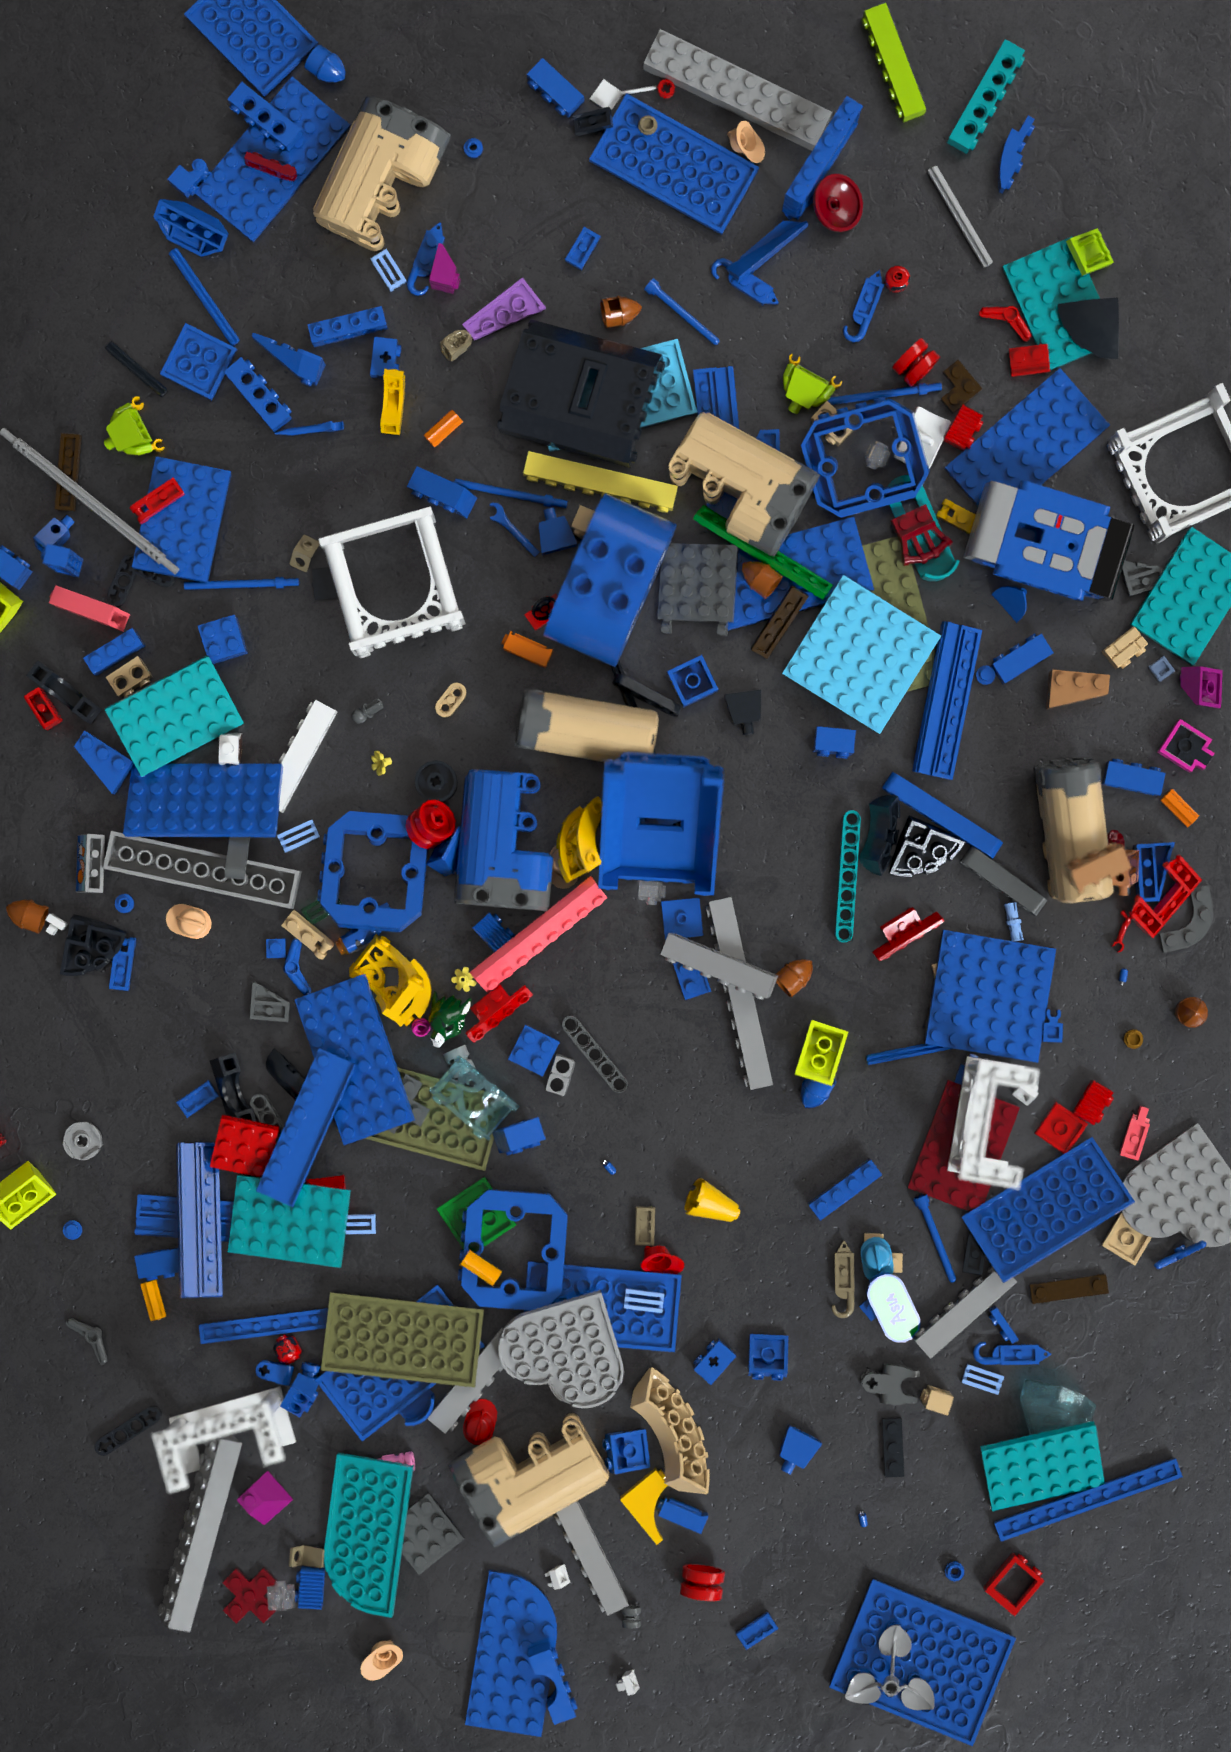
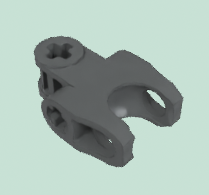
M883 1363L882 1372L867 1371L862 1374L860 1383L867 1392L879 1393L880 1403L891 1405L917 1403L918 1397L903 1393L901 1391V1383L908 1377H920V1371L901 1364ZM870 1378H872L875 1381V1383H872L871 1386H869V1384L866 1382L870 1381Z

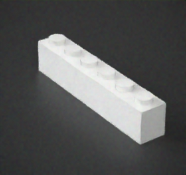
M317 700L309 704L306 710L308 715L305 720L301 719L297 726L299 731L296 737H291L288 743L290 747L288 752L283 753L278 762L283 765L279 811L282 813L337 714L336 710Z

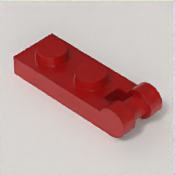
M173 477L131 505L129 509L137 515L139 523L143 524L185 495V493ZM146 505L149 510L143 512L141 508Z

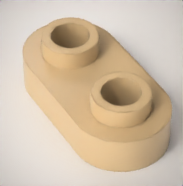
M451 684L437 701L435 709L439 716L444 718L450 717L466 698L467 691L462 684ZM460 690V696H454V691ZM448 705V711H442V706Z

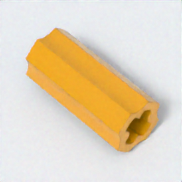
M469 1250L461 1262L462 1266L492 1286L502 1273L501 1270Z
M157 1280L141 1283L150 1321L167 1317Z

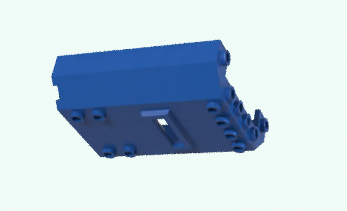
M625 752L620 754V758L617 760L610 759L605 761L600 860L602 863L599 865L598 889L618 890V879L681 882L685 884L695 883V894L702 896L714 895L723 768L718 765L714 767L709 764V759L705 757ZM640 817L681 820V826L640 824L639 821Z

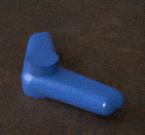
M294 938L291 942L283 971L301 993L306 995L311 993V988L300 972L298 964L302 942Z
M1201 1240L1189 1247L1182 1245L1175 1248L1174 1254L1156 1262L1154 1267L1161 1269L1205 1248L1206 1241Z

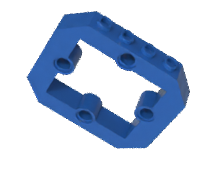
M885 397L874 399L872 404L867 405L866 402L856 404L854 409L848 410L847 407L836 410L837 413L829 415V412L818 415V419L813 422L804 438L801 448L806 466L820 474L813 489L819 506L842 518L916 497L930 470L913 411L892 399L885 400ZM850 415H858L860 418L859 423H851ZM893 415L899 437L894 440L892 451L896 456L904 457L910 481L886 488L879 483H872L867 487L864 494L838 500L832 476L838 469V462L834 457L826 456L821 435L846 428L856 430L864 423ZM898 442H905L907 449L905 451L899 450L897 448ZM830 462L833 470L825 471L823 463ZM870 490H879L880 497L873 498L870 495Z
M349 811L328 828V834H324L323 845H326V852H322L321 864H324V871H320L319 882L322 883V890H318L317 900L320 901L322 908L338 927L402 932L422 915L428 849L419 847L413 841L410 863L404 865L401 871L402 879L408 885L405 910L379 908L377 901L370 897L364 898L359 906L338 904L340 878L345 872L342 862L345 834L367 836L369 842L375 846L382 845L387 837L410 839L406 830V819L408 816ZM374 831L382 832L378 838H374L371 835ZM332 865L340 866L336 872H331L329 869ZM409 871L417 873L414 878H408L406 874ZM367 905L374 906V910L371 913L364 911Z
M488 1189L467 1207V1211H463L462 1222L466 1223V1229L462 1230L461 1242H464V1250H460L459 1261H463L469 1252V1244L471 1242H477L480 1246L479 1250L474 1252L475 1254L480 1256L483 1252L484 1242L481 1239L483 1209L506 1211V1215L511 1221L521 1220L525 1213L552 1214L550 1242L544 1245L541 1252L542 1258L548 1262L546 1290L520 1288L518 1281L514 1278H506L501 1283V1286L478 1285V1276L464 1266L462 1269H459L458 1281H461V1286L479 1307L534 1310L549 1305L562 1293L568 1214L550 1193ZM511 1207H520L521 1214L513 1216L510 1212ZM551 1247L557 1251V1255L552 1258L546 1255V1250ZM511 1283L515 1286V1291L507 1293L504 1286Z

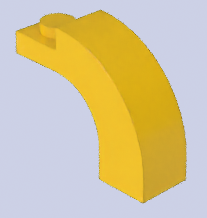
M384 369V399L380 422L381 433L400 435L405 395L404 371Z
M413 959L410 963L418 974L422 976L424 989L416 993L412 1004L402 1014L401 1020L397 1023L400 1027L403 1025L407 1027L415 1019L413 1017L414 1014L420 1019L427 1011L431 1001L432 987L429 976L416 959Z

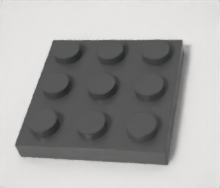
M429 1492L408 1508L402 1548L403 1556L418 1575L465 1538Z

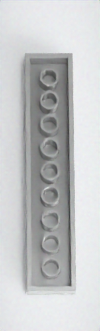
M661 29L643 63V70L662 79H669L674 85L811 151L816 146L831 119V111Z
M114 831L110 833L103 869L290 909H294L302 873L297 870L247 860L245 880L225 878L227 855L142 837H125L123 833Z
M233 1434L205 1441L206 1448L204 1454H201L199 1461L201 1466L194 1479L195 1488L189 1496L190 1506L184 1514L185 1524L179 1532L180 1542L174 1551V1564L169 1569V1582L164 1587V1600L158 1608L159 1618L170 1629L190 1632L242 1446V1443Z

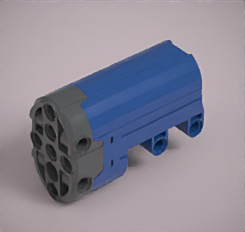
M470 770L464 780L454 903L536 911L549 910L554 858L550 853L517 850L518 832H532L537 828V820L533 814L520 812L522 794H536L540 790L541 784L536 775L491 770ZM534 780L536 781V786L528 788L526 786L527 782ZM527 818L533 819V824L530 827L523 826V822Z

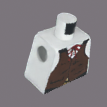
M225 733L220 735V765L227 763L234 765L242 764L243 733Z

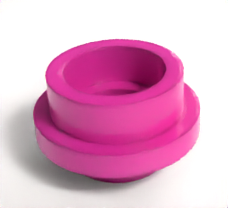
M424 1018L414 1020L411 1025L412 1032L418 1037L426 1036L431 1028L429 1021Z

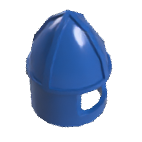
M321 44L316 46L308 56L304 68L315 75L317 79L325 82L344 80L345 68L341 59Z
M807 1078L803 1080L801 1098L804 1107L815 1108L822 1105L829 1098L836 1084V1079L834 1078L832 1086Z

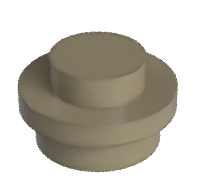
M644 116L639 120L638 128L642 134L651 135L657 130V121L652 116Z

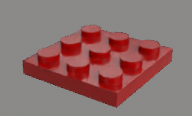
M222 1115L210 1167L262 1178L274 1151L279 1127Z

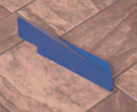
M782 221L745 252L738 261L726 267V270L739 283L806 229L808 222Z

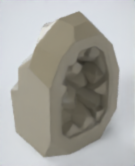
M466 330L454 331L440 342V349L448 361L455 360L471 345L472 336Z

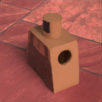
M1125 850L1131 868L1112 877L1113 885L1119 886V895L1121 896L1131 895V885L1138 882L1139 850Z

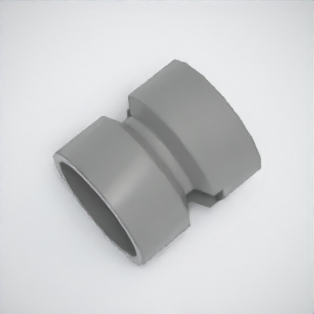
M466 1045L443 1054L446 1063L451 1065L449 1070L453 1079L476 1069L472 1059H468L469 1052Z

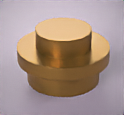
M1129 1030L1124 1035V1043L1129 1048H1139L1143 1043V1035L1138 1030Z

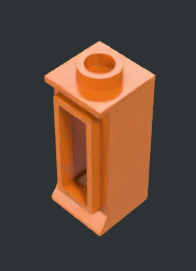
M510 631L509 635L505 634L501 643L504 645L503 650L543 668H546L553 653V649H547L546 646L517 633L513 635L512 631Z

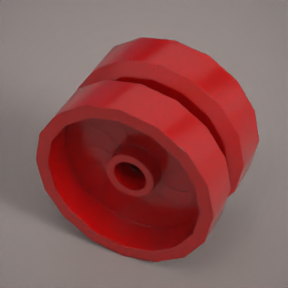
M923 338L914 343L892 366V369L898 375L910 369L904 377V381L910 387L925 377L941 357L935 350L929 351L926 355L922 356L929 346Z
M438 800L426 801L410 813L406 819L408 836L416 845L425 849H433L453 834L456 825L454 814L450 808Z
M687 1564L683 1566L682 1577L687 1581L681 1583L680 1595L703 1601H718L722 1599L723 1588L717 1584L724 1582L725 1571L723 1569L700 1564Z

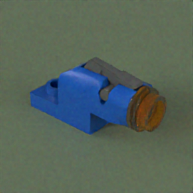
M388 902L379 906V908L391 909ZM351 929L345 935L339 937L335 944L341 955H348L365 949L374 935L380 936L382 931Z

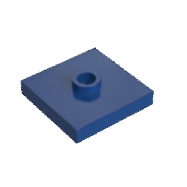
M700 898L661 901L665 940L668 933H676L685 938L703 936Z

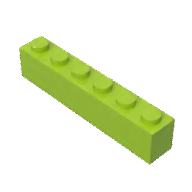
M884 3L865 10L863 18H861L864 29L868 28L870 34L868 39L871 47L874 46L877 52L875 53V58L878 65H882V77L890 86L888 92L890 98L896 102L895 110L898 118L901 117L902 121L905 122L924 115L926 107L887 4Z

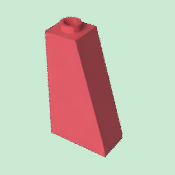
M55 585L54 590L50 594V604L124 632L130 616L129 613Z

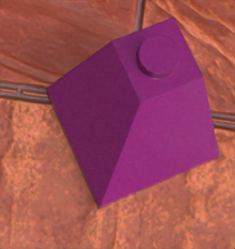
M1201 666L1181 667V687L1196 705L1221 708L1223 670Z
M269 1471L265 1472L237 1498V1501L247 1513L263 1525L268 1523L293 1500Z

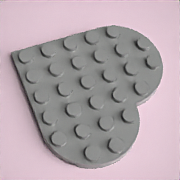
M1198 1123L1192 1125L1139 1163L1123 1179L1122 1182L1135 1203L1122 1210L1121 1213L1128 1225L1138 1233L1149 1237L1163 1238L1180 1231L1186 1239L1193 1243L1201 1240L1206 1241V1247H1218L1231 1242V1169Z
M601 1290L521 1313L510 1320L501 1332L498 1352L505 1371L511 1377H515L525 1384H548L552 1393L561 1402L564 1401L572 1407L592 1408L599 1406L612 1398L622 1383L624 1373L622 1358Z

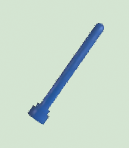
M655 278L647 284L644 290L649 295H657L714 345L719 343V339L660 289L661 286Z
M927 1194L917 1196L913 1199L914 1204L923 1213L948 1280L953 1283L956 1281V1277L928 1208L929 1197Z

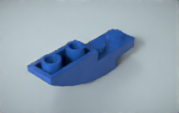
M1029 115L1019 132L1012 128L1003 147L998 169L999 192L1002 194L1005 188L1007 190L1010 189L1014 181L1011 178L1014 172L1018 173L1023 165L1020 162L1023 155L1019 154L1026 144L1023 140L1026 135L1030 137L1035 128L1032 125L1035 119Z

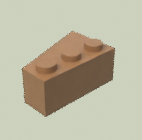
M1051 670L1049 672L1046 710L1106 696L1109 691L1110 675Z
M1120 843L1108 844L1105 846L1106 849L1099 852L1098 850L1087 853L1088 857L1081 860L1080 857L1068 861L1069 864H1066L1065 868L1072 886L1079 894L1085 891L1084 887L1092 883L1096 886L1100 884V880L1107 877L1112 878L1131 868L1124 847Z

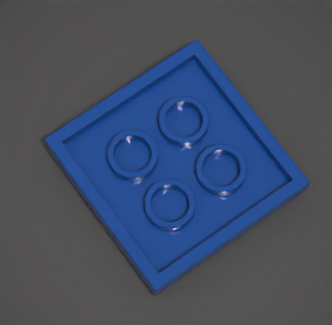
M185 323L160 375L212 401L225 376L224 371L230 366L237 348Z

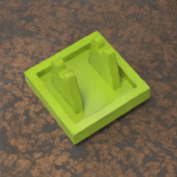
M1098 228L1066 241L1082 276L1114 263Z

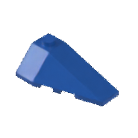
M256 333L252 334V338L301 379V383L307 386L312 384L318 385L325 368L322 357L299 348L296 352L288 344L283 343L279 346L277 345L278 342Z

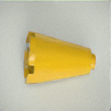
M698 1178L693 1185L696 1188L694 1191H689L685 1202L684 1210H687L686 1214L732 1222L738 1218L740 1209H738L739 1205L702 1178Z

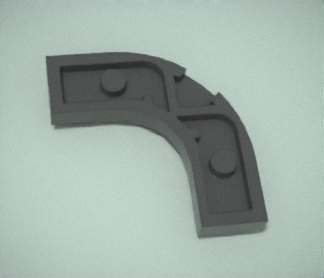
M1209 885L1196 887L1190 894L1192 917L1184 928L1159 934L1162 953L1188 948L1199 942L1206 935L1213 919V903Z

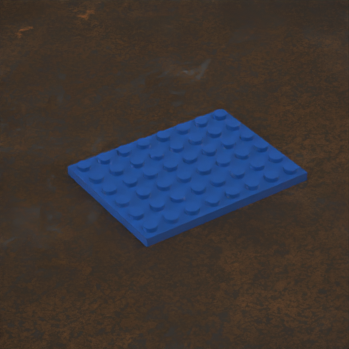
M872 1578L830 1681L829 1688L846 1694L851 1679L856 1674L862 1672L873 1675L875 1683L880 1682L884 1684V1679L890 1676L891 1655H883L881 1653L879 1639L888 1627L896 1624L900 1625L911 1639V1649L903 1657L895 1656L894 1676L898 1678L899 1686L903 1684L908 1685L912 1678L925 1680L932 1688L934 1694V1709H909L903 1704L901 1699V1693L904 1689L895 1696H888L880 1687L881 1695L879 1699L869 1704L973 1746L1016 1637Z

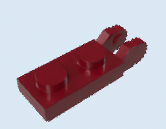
M246 152L244 159L247 166L277 178L289 180V182L296 181L297 171L295 167L289 164L281 165L275 159H265L257 152Z

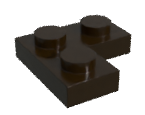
M957 360L943 372L954 388L940 400L953 414L983 388L963 364Z

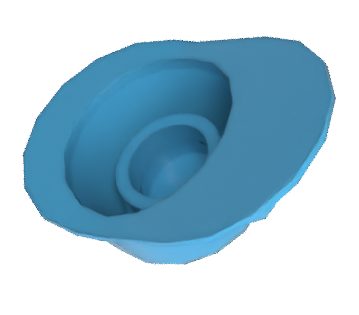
M880 1237L867 1239L861 1247V1260L865 1276L868 1280H871L872 1277L882 1272L892 1274L894 1264L890 1245Z

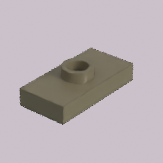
M636 1206L635 1245L654 1246L655 1207Z

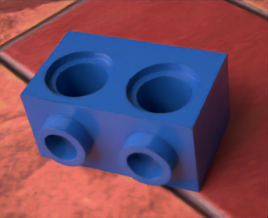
M298 1373L280 1407L300 1418L304 1411L306 1413L309 1411L318 1395L316 1389L319 1384Z

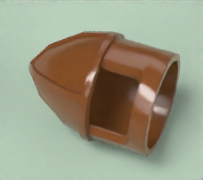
M619 295L601 299L600 301L605 328L624 326L631 322L642 309L638 302Z
M748 561L742 564V572L746 583L751 590L753 589L764 599L773 593L782 580V575L770 567L769 564L756 561Z
M20 900L7 905L6 910L9 918L15 925L21 929L39 934L46 922L49 907L35 904L33 900Z
M805 959L794 960L788 964L786 963L776 973L778 975L777 985L789 997L792 998L802 988L806 987L813 971L812 961Z
M1189 997L1182 999L1177 1004L1175 1015L1177 1020L1184 1026L1195 1028L1201 1026L1206 1021L1208 1009L1201 999Z

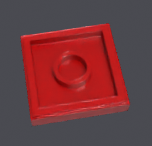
M1055 1102L1034 1134L1065 1154L1071 1150L1088 1123Z

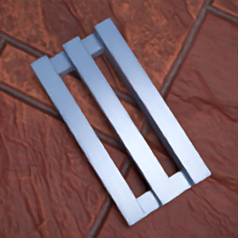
M387 249L370 258L390 292L407 282ZM383 255H386L401 280L397 281L383 259ZM377 259L380 260L385 270L391 277L392 281L394 282L393 285L390 284L387 277L385 276L380 266L376 262Z
M310 820L277 835L284 852L287 853L320 838V835L313 820ZM309 825H311L312 827L291 838H288L286 840L283 839V837L292 834L298 830H301ZM314 832L315 834L292 846H286L287 843Z
M348 1214L347 1219H371V1222H347V1226H371V1229L346 1230V1234H376V1214Z
M626 1288L624 1308L662 1313L664 1293ZM629 1293L660 1297V1300L629 1297ZM628 1301L659 1305V1308L628 1304Z
M967 1364L961 1382L999 1395L1004 1376ZM971 1369V1370H974V1371H977V1372H980V1373H983V1374H986V1375H989V1376L998 1378V1381L996 1382V1381H993V1380H990V1379H987V1378H984V1377H981V1376H978V1375L969 1373V1370ZM970 1377L994 1385L996 1388L993 1389L966 1379Z

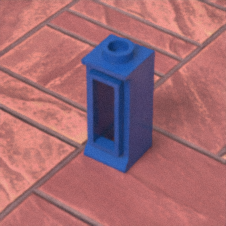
M665 1495L664 1499L660 1498L656 1507L659 1510V1517L699 1534L702 1533L708 1519L707 1512L702 1513L701 1510L671 1497L667 1499V1495Z

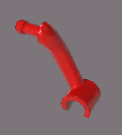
M1123 910L1120 914L1126 920L1120 928L1116 941L1111 945L1113 947L1116 943L1120 944V949L1116 953L1122 952L1124 949L1122 940L1132 919Z

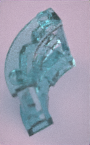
M458 1055L450 1069L433 1088L429 1089L433 1094L431 1098L439 1105L443 1103L450 1111L471 1127L473 1133L479 1139L484 1137L489 1141L491 1139L490 1135L511 1111L515 1112L520 1106L496 1085L484 1079L485 1076L466 1059ZM462 1068L457 1081L452 1079L459 1069ZM469 1081H475V1086L472 1088L464 1086V1083L469 1085ZM448 1082L456 1085V1089L447 1088L448 1091H451L450 1097H446L440 1092ZM485 1088L483 1104L486 1109L466 1110L463 1090L474 1093ZM489 1097L494 1098V1101L490 1102V1104L492 1105L491 1107H489L487 1104V1099ZM457 1101L458 1109L451 1103ZM490 1114L492 1118L488 1121V1117L486 1115ZM468 1117L475 1118V1123L471 1121ZM484 1120L487 1124L482 1128L480 1122Z

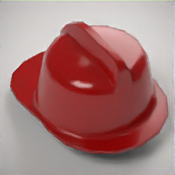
M646 1246L644 1249V1259L641 1262V1268L644 1271L679 1274L683 1271L685 1267L683 1260L671 1255L665 1246Z
M478 1399L476 1402L471 1403L469 1406L471 1409L465 1417L463 1434L468 1442L474 1445H481L488 1441L494 1432L497 1410L495 1405L487 1399Z

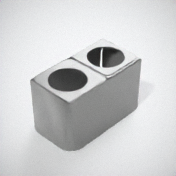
M558 1053L554 1055L545 1084L546 1091L561 1096L566 1094L575 1067V1060L573 1058ZM559 1060H566L569 1063L570 1067L566 1073L557 1071L556 1063ZM554 1078H559L564 1083L563 1089L559 1092L553 1091L550 1087V1083Z

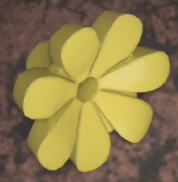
M374 751V755L371 756V760L374 762L372 769L377 770L378 776L385 774V767L392 764L391 758H384L380 751Z
M463 967L462 971L456 969V977L451 978L452 983H457L455 989L458 991L463 988L465 992L470 991L469 986L474 987L476 985V981L472 980L473 976L469 973L468 967Z

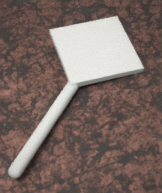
M603 79L590 100L601 108L610 107L612 110L622 95L655 90L657 86L620 91Z

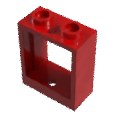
M1012 1552L984 1585L983 1589L1013 1616H1016L1042 1585L1044 1579L1041 1577L1043 1573L1035 1566L1031 1568L1026 1564L1028 1562L1026 1558L1020 1553L1015 1555ZM1017 1563L1035 1581L1017 1603L1013 1604L995 1587L1011 1567Z

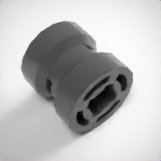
M629 1605L622 1609V1614L624 1615L622 1620L623 1628L641 1627V1620L639 1619L641 1606Z

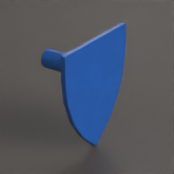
M1003 586L992 593L993 597L1016 623L1022 619L1027 608L1025 596L1027 591L1025 588L1019 589Z

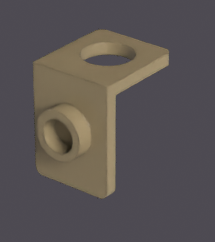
M303 535L293 550L290 565L303 572H307L311 558L319 548L320 542L307 535ZM296 558L303 559L305 565L298 564Z
M307 1545L291 1547L289 1567L305 1565L323 1568L325 1550ZM298 1551L299 1557L295 1562L294 1556L295 1553Z

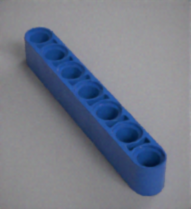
M891 772L882 786L884 791L890 795L898 796L901 802L962 839L965 843L975 847L987 857L994 859L1003 844L1001 840L898 774Z

